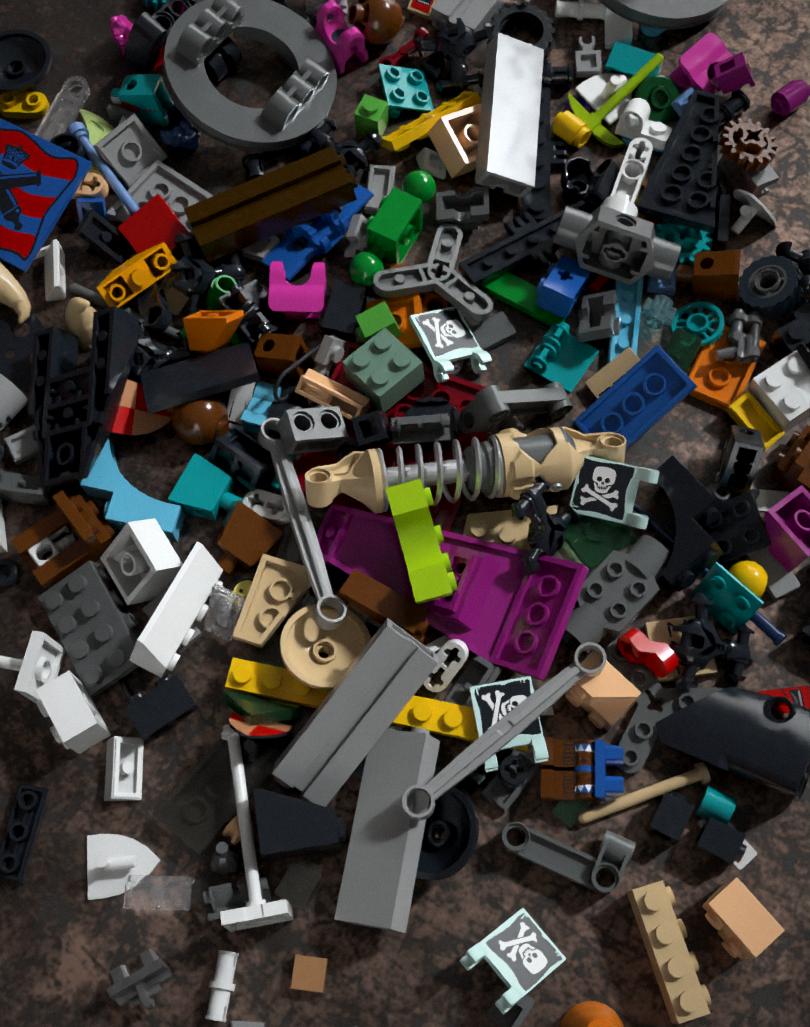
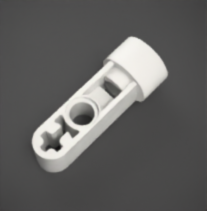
M635 138L630 142L612 193L601 205L637 217L638 209L635 203L653 151L652 143L649 140Z

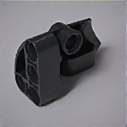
M729 687L698 700L655 723L661 743L731 774L733 772L764 785L767 789L794 801H800L810 778L809 708L793 703L786 697H774ZM782 705L787 706L790 709L787 718L782 720L774 718L773 712L775 708Z

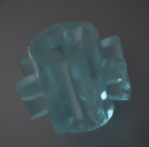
M659 294L655 295L653 300L647 297L640 314L645 316L644 322L646 325L654 329H662L664 324L667 326L671 325L677 309L673 308V301L669 297Z

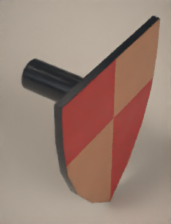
M127 380L111 433L128 436L149 434L171 421L172 415L168 414L166 409L149 414L143 386Z
M233 713L228 720L231 729L247 738L243 747L247 751L246 760L250 762H258L262 739L285 736L293 729V726L238 713Z

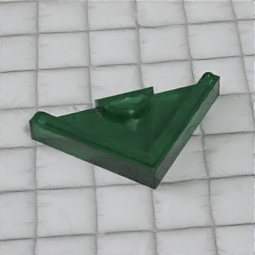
M229 690L223 691L222 701L250 726L296 719L300 716L301 707Z

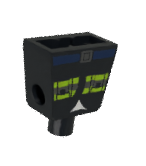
M731 425L720 457L719 488L740 493L750 491L765 449L760 431ZM735 465L741 469L740 472H735Z

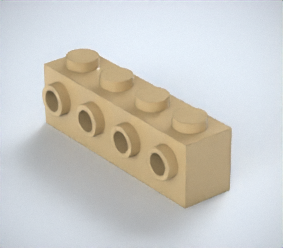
M663 880L627 892L671 1023L680 1024L711 1014L708 1008L712 1004L706 986L699 983L696 974L699 971L698 961L693 951L688 952L684 941L688 937L682 919H677L672 906L676 905V901L670 886L665 887Z

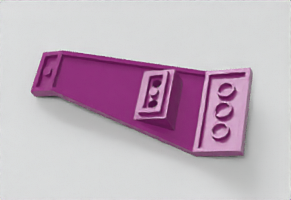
M331 503L317 533L324 563L336 566L349 575L356 569L416 602L394 519ZM441 530L444 542L439 543L442 554L448 553L452 570L447 571V573H454L458 590L452 591L453 595L419 604L428 609L426 621L431 627L447 637L463 641L467 645L468 650L483 657L496 667L498 666L499 668L524 676H531V678L544 682L589 569L584 564L544 555L539 556L537 560L540 570L534 575H524L518 568L519 556H526L528 551Z

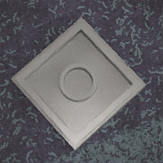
M135 114L131 115L93 146L126 189H129L157 159L162 162L168 157Z

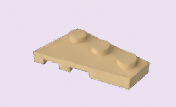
M558 505L547 506L546 512L550 515L557 514ZM512 510L468 514L463 535L529 551L528 530L531 521L526 516L521 521L512 517Z
M266 554L262 555L234 629L233 639L261 648L266 644L311 586L303 565Z

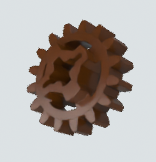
M738 118L736 123L729 121L728 125L719 136L721 138L718 141V145L722 146L720 153L728 155L726 161L733 160L735 162L734 167L736 168L739 165H743L745 171H748L750 167L755 171H758L760 167L765 169L775 157L778 144L773 143L776 139L774 135H768L769 128L763 129L761 122L756 123V125L752 124L750 118H748L746 123L741 118Z

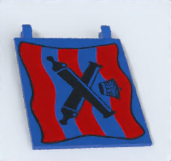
M0 118V259L27 272L93 164L85 158Z

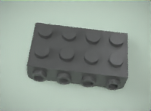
M88 561L38 596L89 696L96 697L139 667L129 661L141 634L138 630L139 623L137 619L128 612L124 605L126 602L112 583V578L104 564L101 565Z

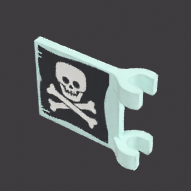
M453 306L409 317L411 325L432 362L434 377L438 383L448 381L449 376L447 374L454 371L451 362L471 358V366L476 374L486 372L487 368L485 365L492 362L491 356L487 351L480 348L464 317L457 308Z
M584 455V463L575 479L570 506L578 514L646 530L649 518L647 515L632 513L640 480L657 484L660 472L654 469Z
M531 676L469 687L479 737L534 693ZM540 717L500 750L532 745L535 764L547 762L549 755ZM496 753L484 762L486 773L498 771Z
M522 908L481 942L471 947L465 953L466 955L460 959V962L467 971L471 970L482 959L488 962L509 988L495 1003L496 1007L504 1015L562 964L566 958L525 909Z

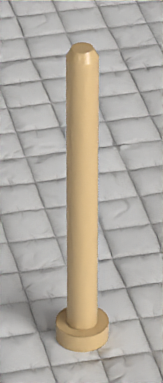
M703 761L695 763L693 770L581 811L577 818L580 824H586L663 795L665 792L668 793L698 781L701 784L711 782L709 771Z

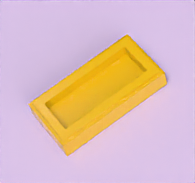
M746 391L725 409L738 426L760 431L765 446L764 451L785 434L749 391Z

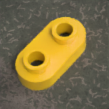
M23 91L18 93H2L0 95V112L6 118L41 119L49 113L50 105L43 93Z

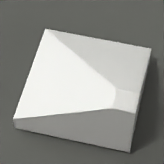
M425 147L416 155V160L422 171H426L430 175L443 180L446 178V167L438 152Z

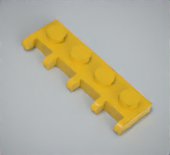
M471 91L461 92L459 96L441 103L439 107L428 113L421 114L419 118L407 125L398 127V130L391 134L382 136V147L396 152L409 148L410 142L429 137L428 131L441 117L482 103L479 94Z

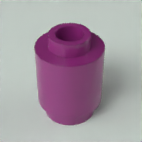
M798 79L790 81L771 96L773 111L782 116H787L800 107L810 96L809 85L804 80Z

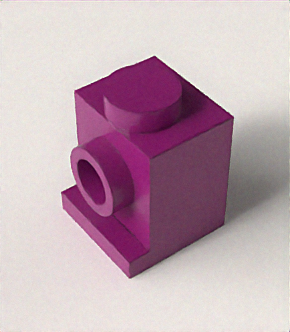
M743 51L713 65L715 76L712 77V81L717 92L722 90L725 95L729 92L740 90L748 83L750 87L755 86L752 70Z

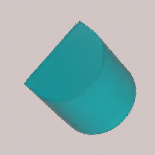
M706 785L694 815L705 820L712 817L727 825L735 810L737 798Z

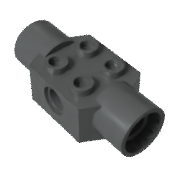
M603 205L599 206L591 214L565 206L553 239V243L577 252L580 268L632 285L644 275L668 282L681 250V245L656 237L654 223Z
M642 535L626 553L613 550L585 579L562 640L576 652L577 648L586 642L598 644L603 638L612 641L618 639L655 599L659 591L656 581L662 576L669 562L670 552L659 541L648 535ZM592 650L583 651L580 655L587 656Z

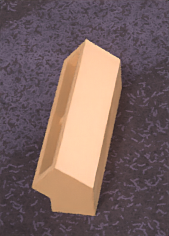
M310 368L305 375L300 377L295 390L296 393L320 405H327L328 407L339 406L342 416L350 420L353 417L366 414L371 407L370 398Z

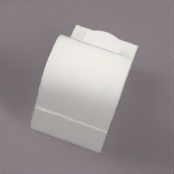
M642 98L631 99L619 118L615 134L632 140L635 138H645L652 143L654 148L664 150L673 128L661 122L648 120L651 108L646 100Z

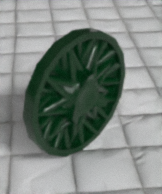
M660 74L644 79L637 87L635 98H642L649 104L651 109L648 120L666 123L677 114L671 103L681 93L677 84L671 78Z

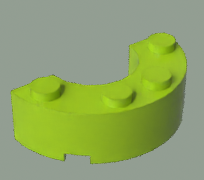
M420 478L385 488L405 557L416 604L453 595L452 591L458 590L454 573H447V571L452 570L448 553L442 554L439 543H443L444 538L440 525H433L429 506L434 505L430 487L423 488Z

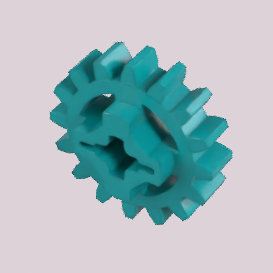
M662 220V224H657L655 229L656 237L681 245L677 267L683 264L693 266L695 254L697 252L710 251L713 239L709 238L711 233Z

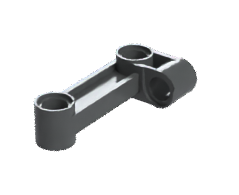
M561 382L550 383L542 389L501 391L498 385H491L480 390L475 398L460 411L458 424L461 431L465 434L491 432L508 416L548 413L551 419H557L568 414L573 409V406Z
M511 822L506 825L500 838L501 846L506 852L577 883L599 895L609 894L618 887L636 846V842L606 829L596 856L592 857L533 830L520 822ZM512 830L519 831L524 838L523 844L520 846L509 844L506 837L507 833ZM603 870L610 874L612 879L610 887L604 888L597 883L596 874L598 871Z

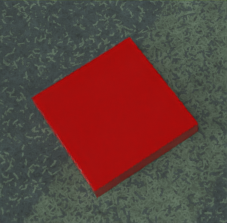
M159 193L118 226V229L137 254L162 242H165L173 254L181 247H177L174 244L175 236L179 232L193 237Z

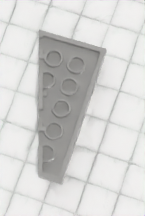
M158 159L127 191L139 209L159 193L193 237H195V234L184 208L213 196ZM120 199L106 213L109 220L123 223L132 216ZM273 235L240 249L243 251V254L239 256L261 262L280 243V240ZM195 238L194 242L192 243L198 244L197 239Z

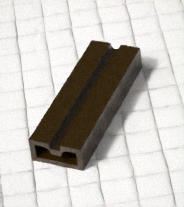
M332 145L184 208L207 263L357 200L354 189L358 185L353 173L346 172L348 166L343 154L338 155Z

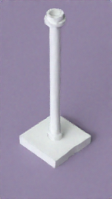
M32 630L24 659L0 656V668L19 671L14 690L36 703V701L40 700L36 689L58 677L66 650L44 632Z
M229 724L224 725L221 738L228 741L249 897L246 907L220 912L221 925L228 931L233 932L294 920L292 906L286 899L266 903V900H262L240 738L243 736L231 729Z

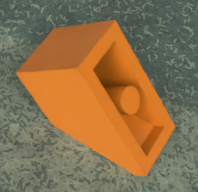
M200 310L184 317L183 322L190 351H202V354L217 351L219 350L218 347L229 343L244 317V311Z

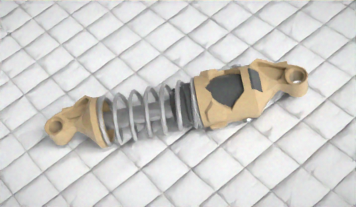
M565 426L539 428L528 434L520 433L514 428H508L500 431L499 434L490 435L487 441L479 443L476 437H473L471 446H467L463 453L461 452L459 441L455 439L452 442L454 460L443 461L440 443L436 441L433 445L435 462L423 463L422 449L417 443L414 447L416 464L404 466L402 448L397 446L395 449L397 467L386 468L383 452L380 448L367 449L365 452L353 451L336 464L318 466L305 473L306 501L312 507L322 508L330 505L333 499L340 493H345L362 502L373 513H383L388 510L390 505L385 488L420 478L423 488L437 485L436 497L433 500L434 505L432 506H436L439 503L442 491L451 503L457 502L461 490L470 501H475L480 491L489 499H493L496 496L497 498L511 497L519 500L520 494L524 489L533 487L536 483L535 477L538 475H542L551 484L550 489L545 492H558L569 489L582 468L584 455L624 464L626 438L623 435L612 432L583 434ZM456 483L454 498L451 497L446 484ZM468 489L474 492V494L470 495Z

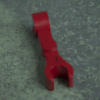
M424 27L419 28L410 42L401 46L395 54L381 58L378 64L398 67L403 59L408 58L417 49L413 43L417 36L421 35L424 40H430L428 37L429 31Z

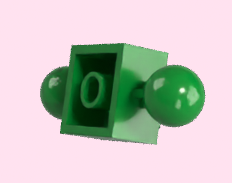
M416 170L409 173L403 180L402 190L393 187L389 195H385L382 198L376 215H372L367 221L365 230L368 236L367 246L369 251L357 254L349 265L350 276L356 284L371 287L374 275L378 271L384 270L383 263L402 264L423 230L422 205L428 203L436 192L435 181L426 171Z

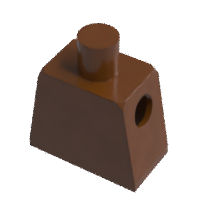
M741 250L697 252L695 254L694 266L678 265L676 281L693 282L692 295L736 302Z
M265 333L260 336L258 344L249 343L254 361H256L263 375L278 379L284 370L309 352L302 336ZM308 357L284 376L282 381L287 380L298 383L300 377L305 375L309 368H313L314 361L312 357Z
M233 501L213 541V544L223 551L217 563L223 569V572L230 575L238 562L245 567H252L278 541L284 532L241 501Z

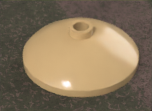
M316 604L300 609L286 622L280 638V654L285 667L298 681L312 688L332 690L371 640V636L363 621L348 609L338 628L334 630L320 628L313 620V610ZM327 605L320 607L321 613L326 618H339L335 608ZM325 652L329 657L322 658L318 653Z

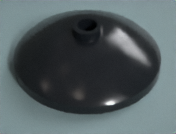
M15 29L1 32L0 92L18 93L36 86L46 77L52 65V54L49 45L41 36L31 31Z
M452 787L435 800L434 812L426 819L416 878L438 881L451 877L467 864L475 851L479 837L477 812L470 799L455 787ZM446 831V838L441 841V834Z

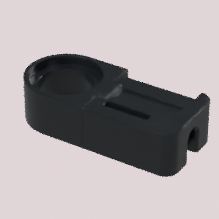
M611 158L605 160L597 167L590 180V186L585 195L581 197L590 208L604 202L619 174L620 167Z

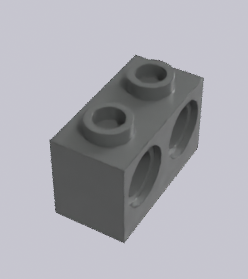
M319 405L314 408L304 409L292 407L284 412L277 423L286 454L338 450L339 446L348 438L339 406L328 407L327 405Z

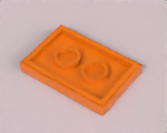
M724 325L723 334L719 340L716 339L715 343L709 347L707 345L702 347L688 376L698 386L689 394L690 396L723 410L744 393L757 362L734 364V358L719 362L715 360L714 351L730 347L727 342V335L731 332V327ZM712 326L711 328L717 330L719 326ZM759 340L760 355L766 344L762 340Z

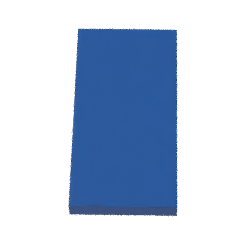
M657 344L578 416L573 423L583 434L612 432L623 435L626 438L625 451H627L698 386Z

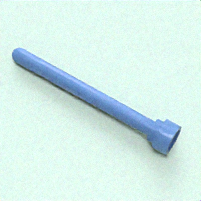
M82 122L70 124L66 129V133L74 134L79 138L84 152L129 213L133 215L139 210L138 205L89 141V131Z

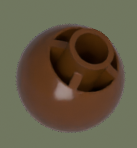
M359 0L357 3L353 2L348 9V22L354 24L364 35L365 41L373 45L389 43L399 34L404 26V16L397 0Z
M216 394L166 409V412L172 415L171 421L175 432L182 440L189 444H211L215 441V438L225 435L229 429L227 408L222 399Z

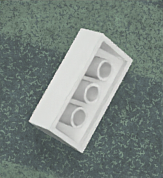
M196 542L139 636L129 661L162 678L166 669L172 672L181 656L176 653L181 644L184 646L188 645L195 630L191 629L195 619L199 622L202 621L209 608L205 602L209 596L215 598L223 582L219 581L223 569L203 544Z

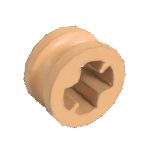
M237 815L229 822L222 833L225 837H231L233 845L241 841Z

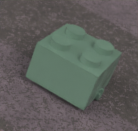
M383 328L342 361L346 379L358 390V393L365 394L366 397L370 398V402L382 412L389 410L425 380L423 362L386 328Z

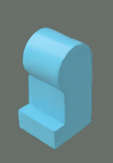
M261 380L257 383L253 398L250 400L247 410L244 409L240 419L246 432L258 435L263 421L268 417L270 406L275 400L273 396L274 384ZM281 386L278 387V397H280L282 391ZM268 430L264 431V432L266 433V435L268 436V435H269V431H268Z

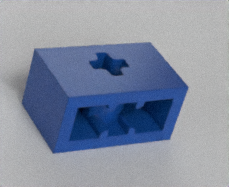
M562 255L557 264L552 263L546 274L547 279L542 278L536 289V293L539 294L536 306L566 319L585 289L591 271L580 268L578 261Z

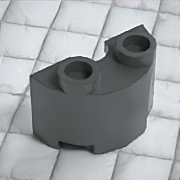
M475 186L470 188V191L465 194H459L457 190L453 189L437 192V222L440 225L445 223L455 224L462 231L478 229L480 222L489 220V186Z
M615 290L583 296L582 307L578 309L579 327L575 329L578 343L619 335L621 317H616L615 303L618 302Z

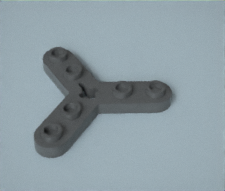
M445 223L438 227L427 263L381 270L373 277L372 290L382 298L435 291L468 318L478 322L487 320L491 316L493 309L492 300L454 270L463 238L461 228L455 224ZM438 269H442L440 278L435 277Z
M618 639L608 645L605 651L606 660L642 692L634 703L636 709L618 746L624 749V766H615L622 774L634 775L644 766L658 737L656 722L724 689L717 687L684 688L681 690L677 688L663 689L645 664L629 663L620 652L617 646ZM646 691H649V696L654 701L660 700L662 702L660 706L661 712L658 713L656 709L651 711L648 709L651 702Z

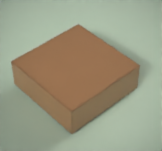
M295 954L290 989L324 993L328 959Z

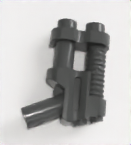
M734 309L733 313L729 316V324L732 327L731 332L727 335V342L730 347L714 351L715 360L719 362L734 358V364L757 362L760 356L759 340L763 318L757 311H751L749 315H746L743 309ZM743 327L749 329V334L742 333Z

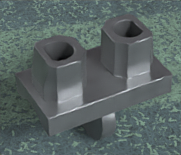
M152 949L139 954L137 960L141 969L133 974L130 973L126 965H120L109 972L111 986L106 989L111 999L114 998L121 1008L130 1004L133 1009L143 1003L148 1011L155 1007L153 997L162 992L160 985L174 977L171 969Z

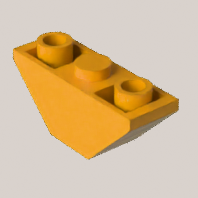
M162 242L133 256L114 269L96 289L109 307L116 306L119 308L171 272L170 266L177 261L165 242Z

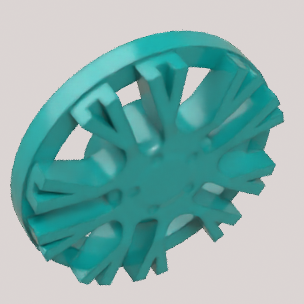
M689 303L675 313L671 323L673 335L679 344H682L684 347L685 345L689 346V349H697V347L706 345L709 347L715 343L716 339L719 340L723 334L724 316L721 310L711 303ZM697 308L698 313L693 314L692 309ZM705 308L711 310L708 315L703 314ZM684 313H686L689 316L687 320L682 319L680 317ZM712 326H719L717 330L710 328ZM687 332L683 337L680 335V333ZM699 337L704 338V340L697 341Z

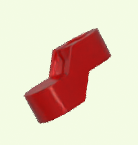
M636 628L630 629L617 640L620 652L629 663L645 664L658 677L663 678L679 665L677 655L667 643L650 641L644 633Z

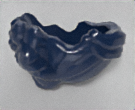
M173 104L172 108L167 112L169 124L165 126L166 129H161L159 138L166 144H171L174 148L186 147L189 150H196L201 143L202 132L194 127Z

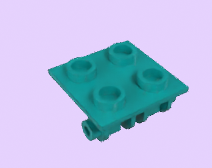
M378 64L380 73L378 80L382 85L383 100L389 103V115L391 118L399 117L402 109L423 112L434 110L424 70Z
M561 322L560 324L551 325L525 362L524 367L551 383L561 382L565 391L571 394L600 351L585 342L578 343L576 337L569 332L570 326L565 322Z
M718 562L712 566L690 594L691 597V595L699 591L707 599L714 601V605H708V613L734 635L738 633L736 627L746 624L764 603Z

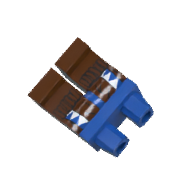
M544 737L549 755L547 762H541L543 767L541 769V799L544 802H607V797L624 795V778L622 776H607V766H624L623 747L606 745L605 740H564Z

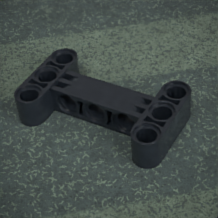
M168 0L152 16L147 12L142 13L131 28L123 58L141 74L148 73L155 65L161 49L166 45L167 37L176 20L190 7L204 0Z

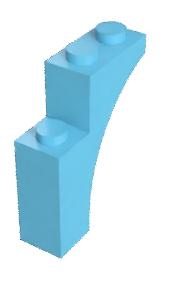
M108 437L88 478L79 480L81 487L88 496L108 500L104 508V517L111 528L122 530L128 522L155 518L167 539L178 542L185 519L181 506L159 501L133 487L120 473L115 457V446L110 437Z

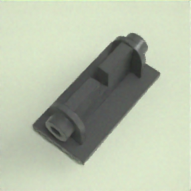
M448 413L391 418L393 445L451 441Z
M259 875L262 900H266V903L272 902L270 882L268 883L267 877H260ZM246 879L237 881L239 890L233 891L230 882L214 887L211 886L208 891L203 892L204 902L208 907V921L220 919L221 911L246 907V903L249 902Z

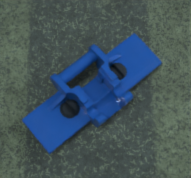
M357 184L358 187L354 189L357 200L318 216L310 225L304 222L285 230L284 232L288 235L261 261L262 264L270 269L272 261H282L285 269V278L290 281L314 256L318 257L320 254H326L347 233L352 215H355L374 194Z

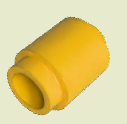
M570 111L560 112L553 119L552 132L570 146L581 148L590 138L591 130L588 129V124Z

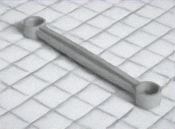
M268 418L261 425L258 433V442L271 453L290 524L317 600L313 610V620L317 626L324 630H334L342 623L347 607L340 597L333 595L311 516L290 456L285 453L282 439H272L264 432L266 430L279 432L277 423L280 419ZM327 605L335 608L339 618H326L321 613L320 607Z
M593 642L581 644L575 652L572 664L506 714L425 786L413 785L409 787L402 796V806L405 813L414 820H425L430 817L435 809V800L502 749L548 710L583 677L592 678L598 676L603 671L606 663L604 649ZM586 650L595 651L601 659L600 667L593 670L583 668L578 662L579 655ZM414 792H424L430 797V806L423 814L411 813L407 807V799Z

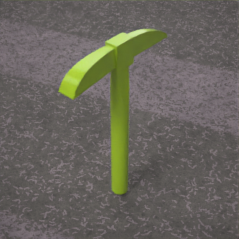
M656 53L595 113L592 112L590 114L568 93V101L572 112L588 124L591 134L601 143L611 148L623 147L624 143L601 125V120L664 61L663 56L660 53Z

